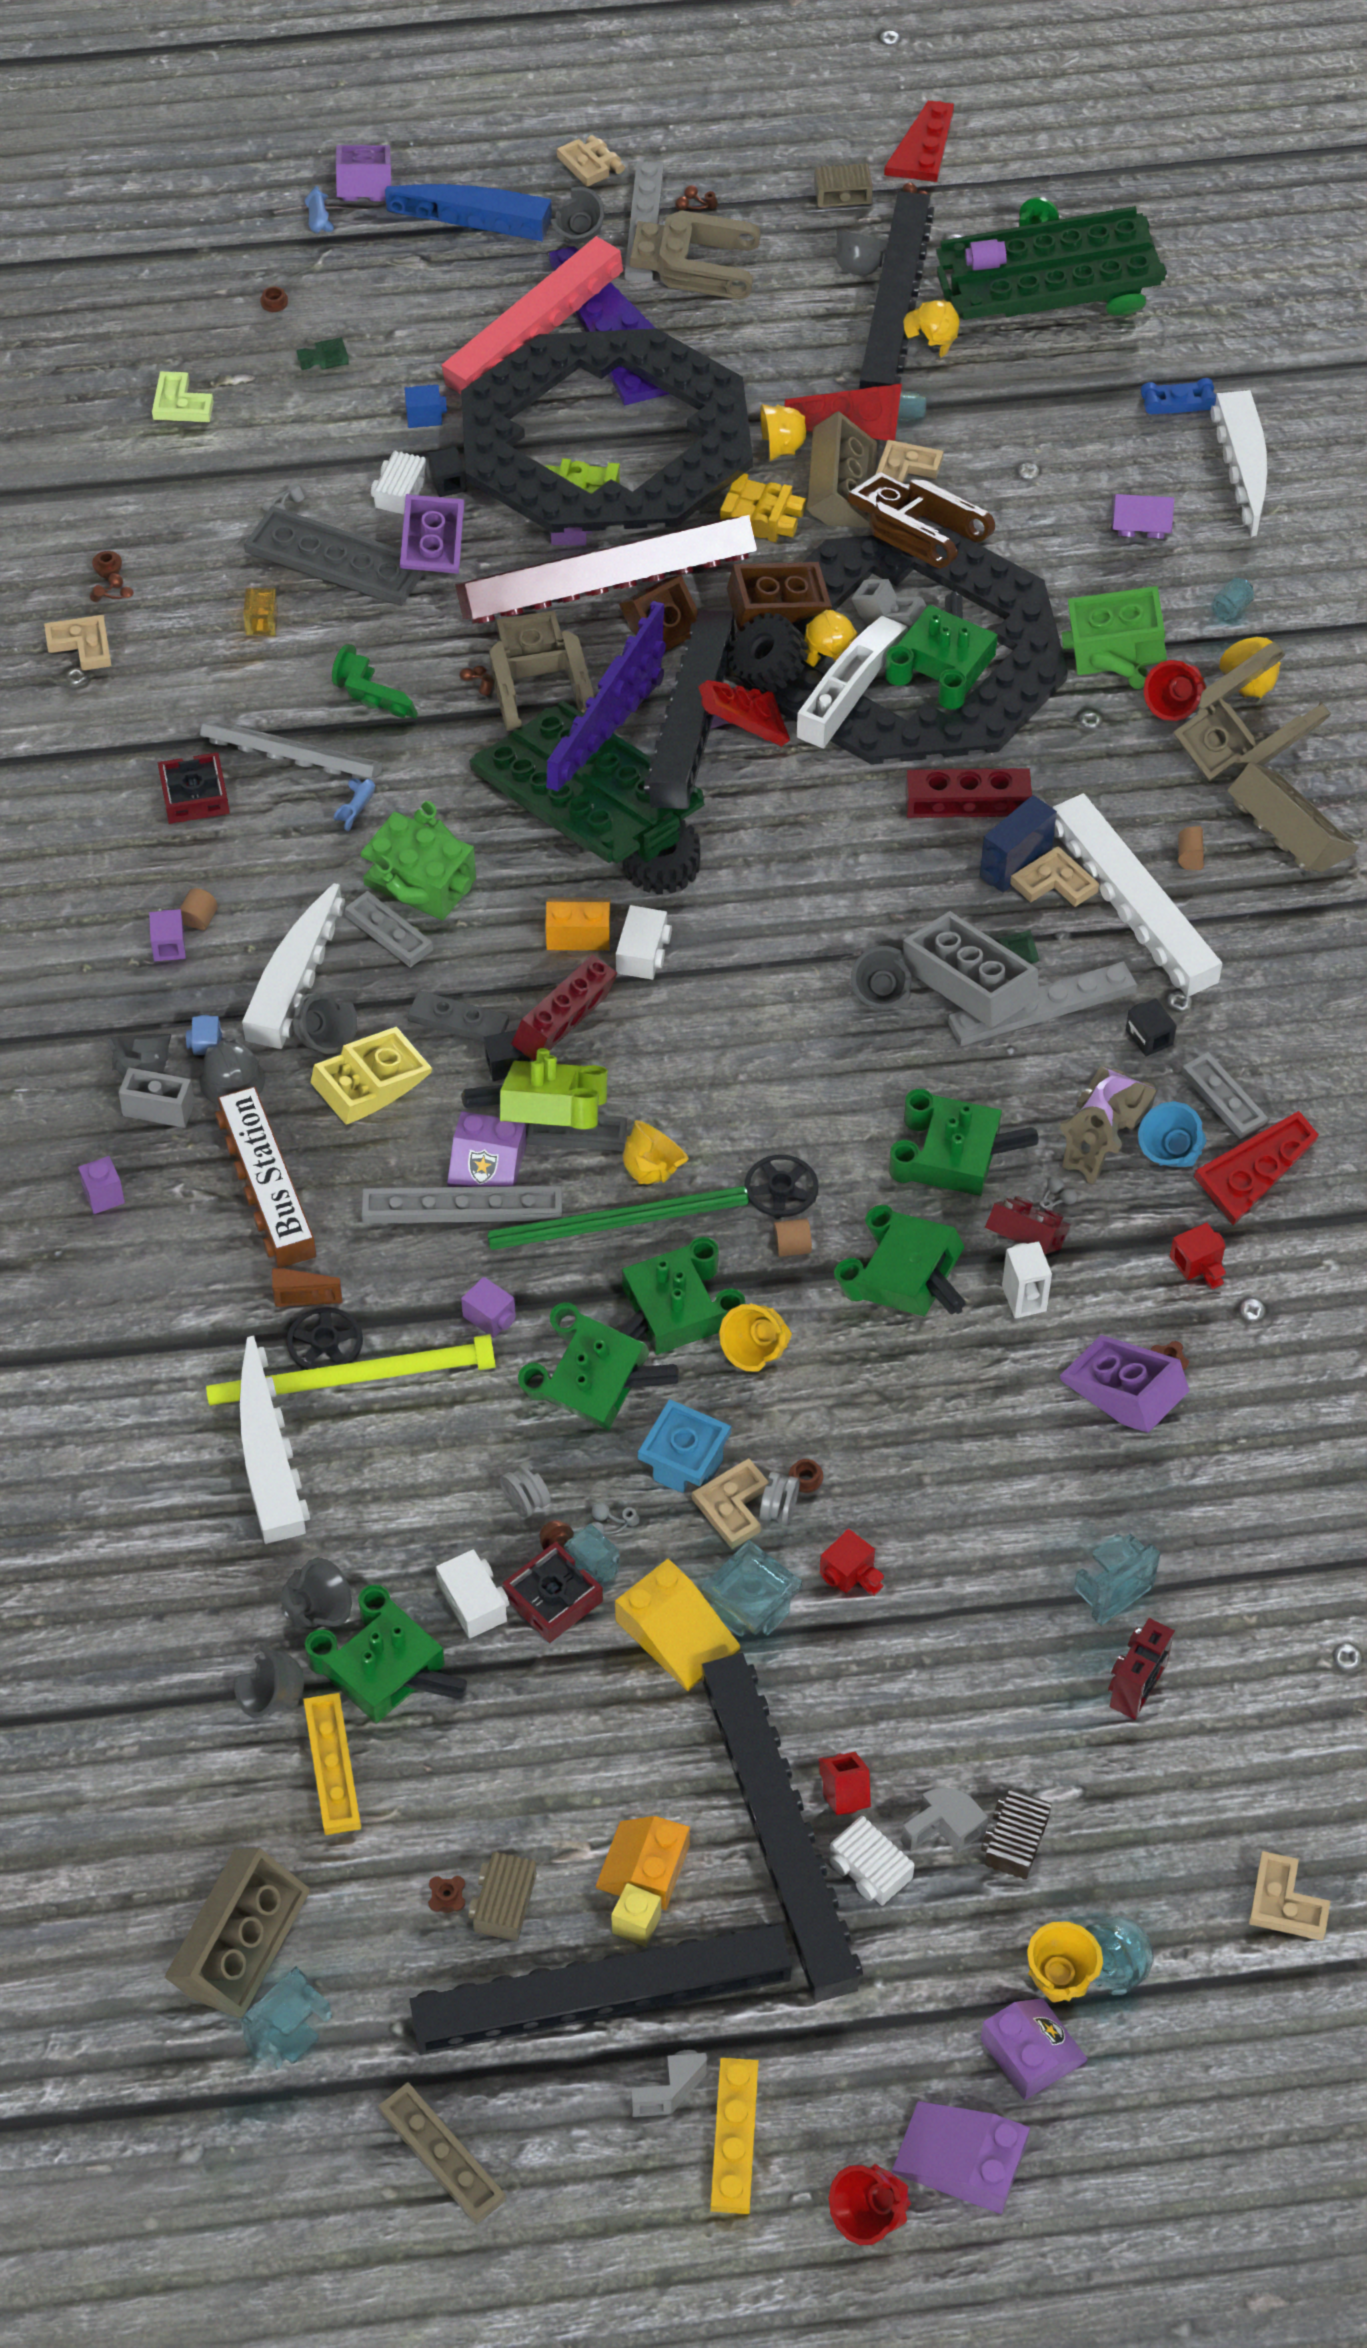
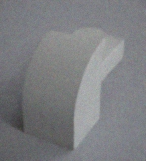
M889 579L864 580L851 599L859 616L869 626L881 616L910 626L917 621L926 607L922 597H897Z
M953 1788L932 1789L922 1794L921 1810L913 1812L903 1822L901 1842L911 1852L939 1832L958 1854L986 1834L988 1816L970 1796L962 1791Z

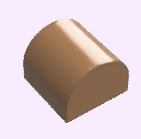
M1201 826L1187 827L1178 834V862L1185 869L1202 870L1204 868L1203 828Z
M199 888L189 890L179 908L182 913L183 925L205 931L218 909L216 899L205 890Z
M807 1218L774 1222L773 1231L778 1257L812 1252L811 1232Z

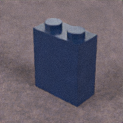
M1032 795L996 825L983 838L980 877L988 885L994 886L1002 893L1012 886L1010 884L1011 875L1052 850L1057 811Z

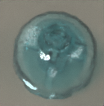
M1110 1916L1099 1919L1085 1928L1094 1935L1102 1949L1103 1965L1101 1973L1093 1980L1098 1987L1104 1982L1108 1988L1112 1989L1109 1992L1110 1994L1124 1995L1148 1977L1154 1962L1153 1947L1144 1929L1135 1921L1123 1916Z

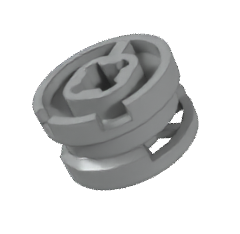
M527 1462L518 1465L514 1473L507 1472L500 1477V1484L507 1500L523 1518H528L534 1514L535 1508H543L551 1502L550 1494L544 1481L538 1473L533 1474L530 1472L533 1467Z
M771 1472L768 1481L772 1482H769L764 1490L760 1508V1519L770 1521L772 1518L778 1520V1524L788 1526L794 1512L800 1479L792 1476L786 1479L782 1478L780 1473Z

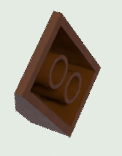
M819 562L733 564L727 592L735 614L737 629L741 632L746 629L743 624L747 621L751 624L754 623L753 617L758 615L764 619L765 613H771L773 616L776 613L781 614L791 623H795L821 614L825 610H831L832 605Z

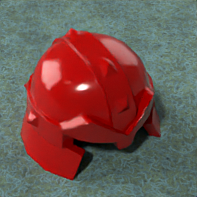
M1177 660L1160 662L1150 670L1145 679L1143 690L1145 702L1151 712L1163 720L1178 721L1185 719L1194 713L1200 704L1202 691L1206 689L1205 682L1203 681L1204 678L1201 676L1198 667L1185 664Z
M877 2164L871 2167L849 2165L838 2172L830 2187L828 2197L829 2208L836 2228L847 2240L855 2244L873 2245L886 2234L907 2222L906 2212L911 2205L909 2195L907 2194L908 2186L898 2179L896 2175L879 2167Z

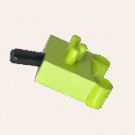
M540 1048L537 1050L536 1061H514L503 1085L464 1089L463 1093H461V1099L465 1108L500 1105V1121L591 1129L598 1125V1105L607 1102L608 1070L598 1065L557 1064V1058L550 1055L548 1049Z

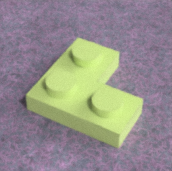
M160 371L152 408L153 420L210 422L214 403L213 394L187 393L189 386L188 373Z

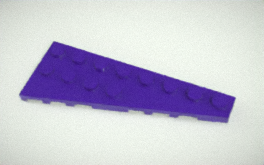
M572 246L549 252V262L554 271L579 250ZM611 282L584 303L579 310L575 311L586 332L656 329ZM618 366L608 374L624 406L669 394L622 366Z
M653 601L650 604V615L648 618L642 617L638 622L640 629L636 637H628L622 656L618 655L615 657L599 681L598 689L601 690L595 698L589 697L585 704L588 709L585 711L584 716H576L572 722L573 725L570 729L569 737L565 736L561 739L547 760L546 788L558 791L567 781H570L573 774L585 765L590 756L596 753L607 739H610L612 733L624 724L625 719L637 710L642 701L647 699L657 686L661 685L664 678V669L661 668V663L666 647L663 641L664 603Z

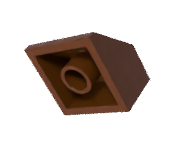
M682 575L666 578L619 603L627 623L635 635H637L640 629L638 627L640 619L642 617L648 618L650 615V604L653 601L664 603L663 641L666 645L665 651L686 641L687 638H691V622H696L698 610Z

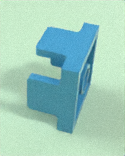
M669 1399L638 1450V1460L653 1467L654 1481L684 1493L687 1489V1481L700 1487L701 1484L705 1485L713 1479L723 1462V1447L731 1434V1426Z

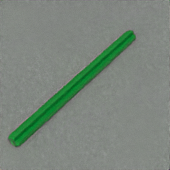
M745 1186L726 1188L488 1231L487 1238L490 1249H501L748 1204V1193Z

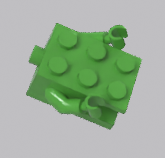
M1158 586L1068 599L1071 630L1063 631L1061 634L1063 649L1074 648L1077 675L1113 671L1128 678V682L1133 688L1142 689L1146 679L1145 675L1147 674L1145 666L1167 661L1164 643L1165 630Z
M425 801L421 805L422 810L418 809L414 813L415 820L394 811L362 850L361 857L374 863L363 876L365 886L444 921L463 895L470 891L472 884L476 880L474 847L457 840L440 819L436 820L434 818L437 811L435 805L430 801Z

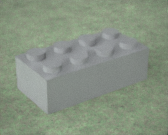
M951 911L903 940L904 964L910 973L990 1028L995 1027L1039 998L1038 969Z

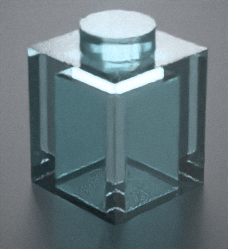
M591 1523L564 1544L565 1551L575 1560V1568L578 1571L584 1569L599 1584L602 1581L608 1582L617 1574L620 1567L619 1549Z

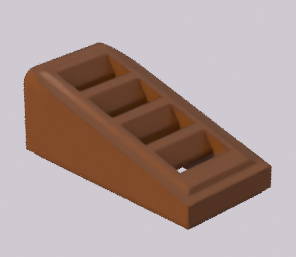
M272 1268V1290L275 1307L343 1303L340 1278Z

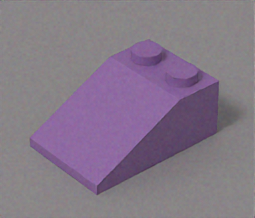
M336 145L337 197H342L344 201H357L359 197H369L371 201L386 200L385 189L387 186H391L390 145Z
M406 494L400 568L459 574L464 499Z
M1100 1335L1060 1375L1063 1383L1116 1421L1149 1433L1189 1392L1179 1359L1104 1335Z
M918 2101L892 2173L1002 2214L1027 2146L1030 2127L992 2113Z

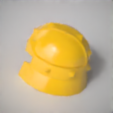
M934 300L926 303L922 302L919 308L907 313L903 323L908 339L920 335L919 329H922L925 336L929 339L928 344L930 346L942 345L940 346L939 356L943 357L948 353L954 340L958 338L960 320L951 302Z
M761 404L762 440L769 441V461L778 458L780 455H795V451L802 446L806 439L805 416L801 415L794 408L778 404L776 406Z
M825 610L806 625L804 641L807 643L808 649L804 651L808 656L807 660L804 661L814 668L821 659L818 652L833 657V660L836 661L858 635L850 620L845 615L834 610Z
M1261 637L1247 638L1239 641L1224 652L1220 658L1219 668L1226 675L1273 641ZM1278 662L1240 689L1238 693L1245 698H1262L1267 692L1273 689L1277 682L1281 662Z
M636 1120L631 1135L627 1136V1142L625 1143L623 1151L624 1166L630 1175L638 1181L639 1185L654 1184L660 1181L665 1183L677 1168L687 1162L689 1158L681 1147L661 1131L643 1121Z
M752 1303L741 1304L731 1309L723 1318L719 1330L720 1345L725 1356L734 1366L745 1371L759 1372L766 1365L765 1362L779 1359L784 1349L788 1347L787 1345L792 1336L784 1320L774 1308Z
M1068 1921L1051 1922L1040 1927L1031 1937L1027 1949L1030 1969L1028 1975L1031 1976L1036 1986L1052 2002L1063 2000L1069 2002L1073 1997L1084 1996L1090 1982L1101 1973L1103 1965L1102 1949L1094 1935L1084 1927Z

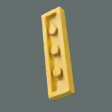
M334 1693L305 1698L303 1700L325 1835L359 1830L361 1829L340 1694Z
M720 2058L711 2212L750 2214L759 2060Z

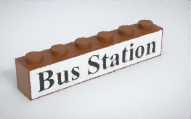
M250 1087L218 1097L220 1110L215 1111L216 1121L219 1129H226L228 1136H224L229 1155H236L237 1161L234 1162V1168L239 1181L245 1179L247 1186L243 1187L248 1206L254 1205L257 1212L253 1213L258 1232L264 1231L267 1237L263 1238V1244L268 1258L274 1256L278 1268H282L317 1257L312 1231L256 1087Z

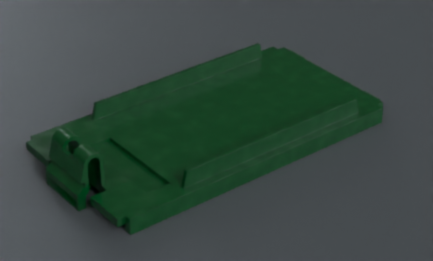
M1136 206L940 241L941 248L936 249L940 266H937V276L944 298L947 302H951L959 318L963 320L1005 313L1007 318L1113 299L1127 294H1140L1142 288L1161 285V281L1165 280L1167 271L1164 263H1160L1148 230L1149 222L1147 216H1143V213L1137 214ZM997 239L998 242H1005L1006 264H1001L1000 268L973 271L972 265L967 266L965 249L970 248V242ZM953 269L951 289L944 270Z
M563 700L558 703L559 708L557 706L548 707L537 714L535 719L522 726L521 729L515 730L488 749L484 748L469 760L471 770L490 782L493 787L607 863L613 861L617 864L637 850L641 859L644 862H649L659 855V851L664 848L668 849L679 842V831L677 830L680 827L679 820L682 821L705 805L703 791L694 786L688 809L651 808L650 795H645L644 792L645 777L650 776L651 757L612 733L610 739H607L599 747L596 753L590 756L585 765L573 774L572 779L567 781L558 791L546 788L547 760L561 739L565 736L569 737L570 729L573 725L572 722L576 716H584L582 712Z

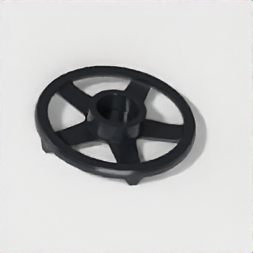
M772 1155L761 1159L750 1168L744 1184L749 1202L760 1212L774 1216L775 1219L790 1217L804 1212L815 1203L819 1190V1182L814 1170L803 1160L790 1155ZM789 1160L798 1163V1166L790 1172L777 1171L771 1161ZM762 1166L769 1178V1182L751 1187L752 1175ZM806 1170L813 1181L812 1193L795 1185V1182ZM772 1194L774 1197L773 1209L761 1204L754 1195ZM789 1196L806 1200L796 1208L784 1210L786 1199Z
M331 1307L316 1308L302 1314L291 1325L287 1335L289 1355L302 1370L328 1367L311 1364L322 1353H327L336 1362V1364L329 1366L352 1363L359 1355L363 1345V1333L357 1320L349 1313ZM321 1313L320 1325L314 1328L313 1331L297 1328L304 1319ZM331 1313L345 1317L352 1323L354 1328L337 1332L332 1326ZM357 1336L354 1350L345 1358L338 1344ZM293 1337L311 1344V1348L302 1359L294 1350Z

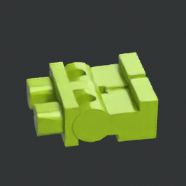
M562 458L560 467L545 466L591 494L610 479L620 484V463L608 462L607 467L589 466V464L582 461L571 462V459Z

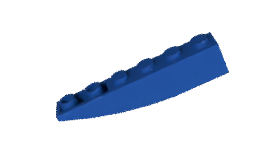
M451 184L387 186L385 189L386 208L389 212L543 242L551 224L550 219H552L551 199L502 189Z

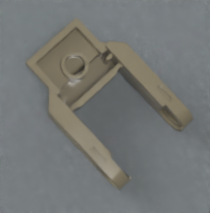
M683 210L667 216L665 225L638 221L629 266L657 271L660 274V280L667 287L733 299H744L751 294L753 277L748 271L688 260L690 243L729 250L750 251L759 247L761 231L757 225L750 222ZM750 234L754 239L745 241L740 238V235ZM742 281L746 286L741 288L735 287L732 282Z
M555 610L497 619L496 627L500 641L489 650L491 658L490 669L506 731L522 728V722L518 718L516 692L512 677L521 678L566 669L577 709L585 714V711L588 709L585 703L589 697L594 698V693L579 638L568 631L560 632Z
M1276 641L1262 648L1202 691L1198 715L1173 732L1174 737L1209 783L1232 766L1245 769L1250 762L1263 766L1318 727L1331 715L1321 701L1317 707L1304 716H1297L1258 745L1255 743L1254 736L1225 700L1273 667L1285 656L1284 651Z

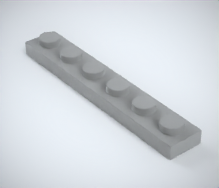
M637 161L625 264V281L652 282L653 270L631 267L629 265L637 222L643 221L658 224L664 163Z
M215 720L202 723L200 735L209 737V742L213 744L227 745L232 743L238 745V749L241 751L256 752V750L267 752L266 756L269 758L283 760L284 757L295 759L294 763L300 766L312 767L313 764L324 766L323 771L328 773L341 774V771L352 773V778L360 781L381 775L383 762Z
M1123 961L1038 987L1039 998L993 1028H990L965 1010L948 1015V1024L961 1047L1136 993L1137 984Z
M562 1186L363 1188V1223L546 1221L562 1218Z

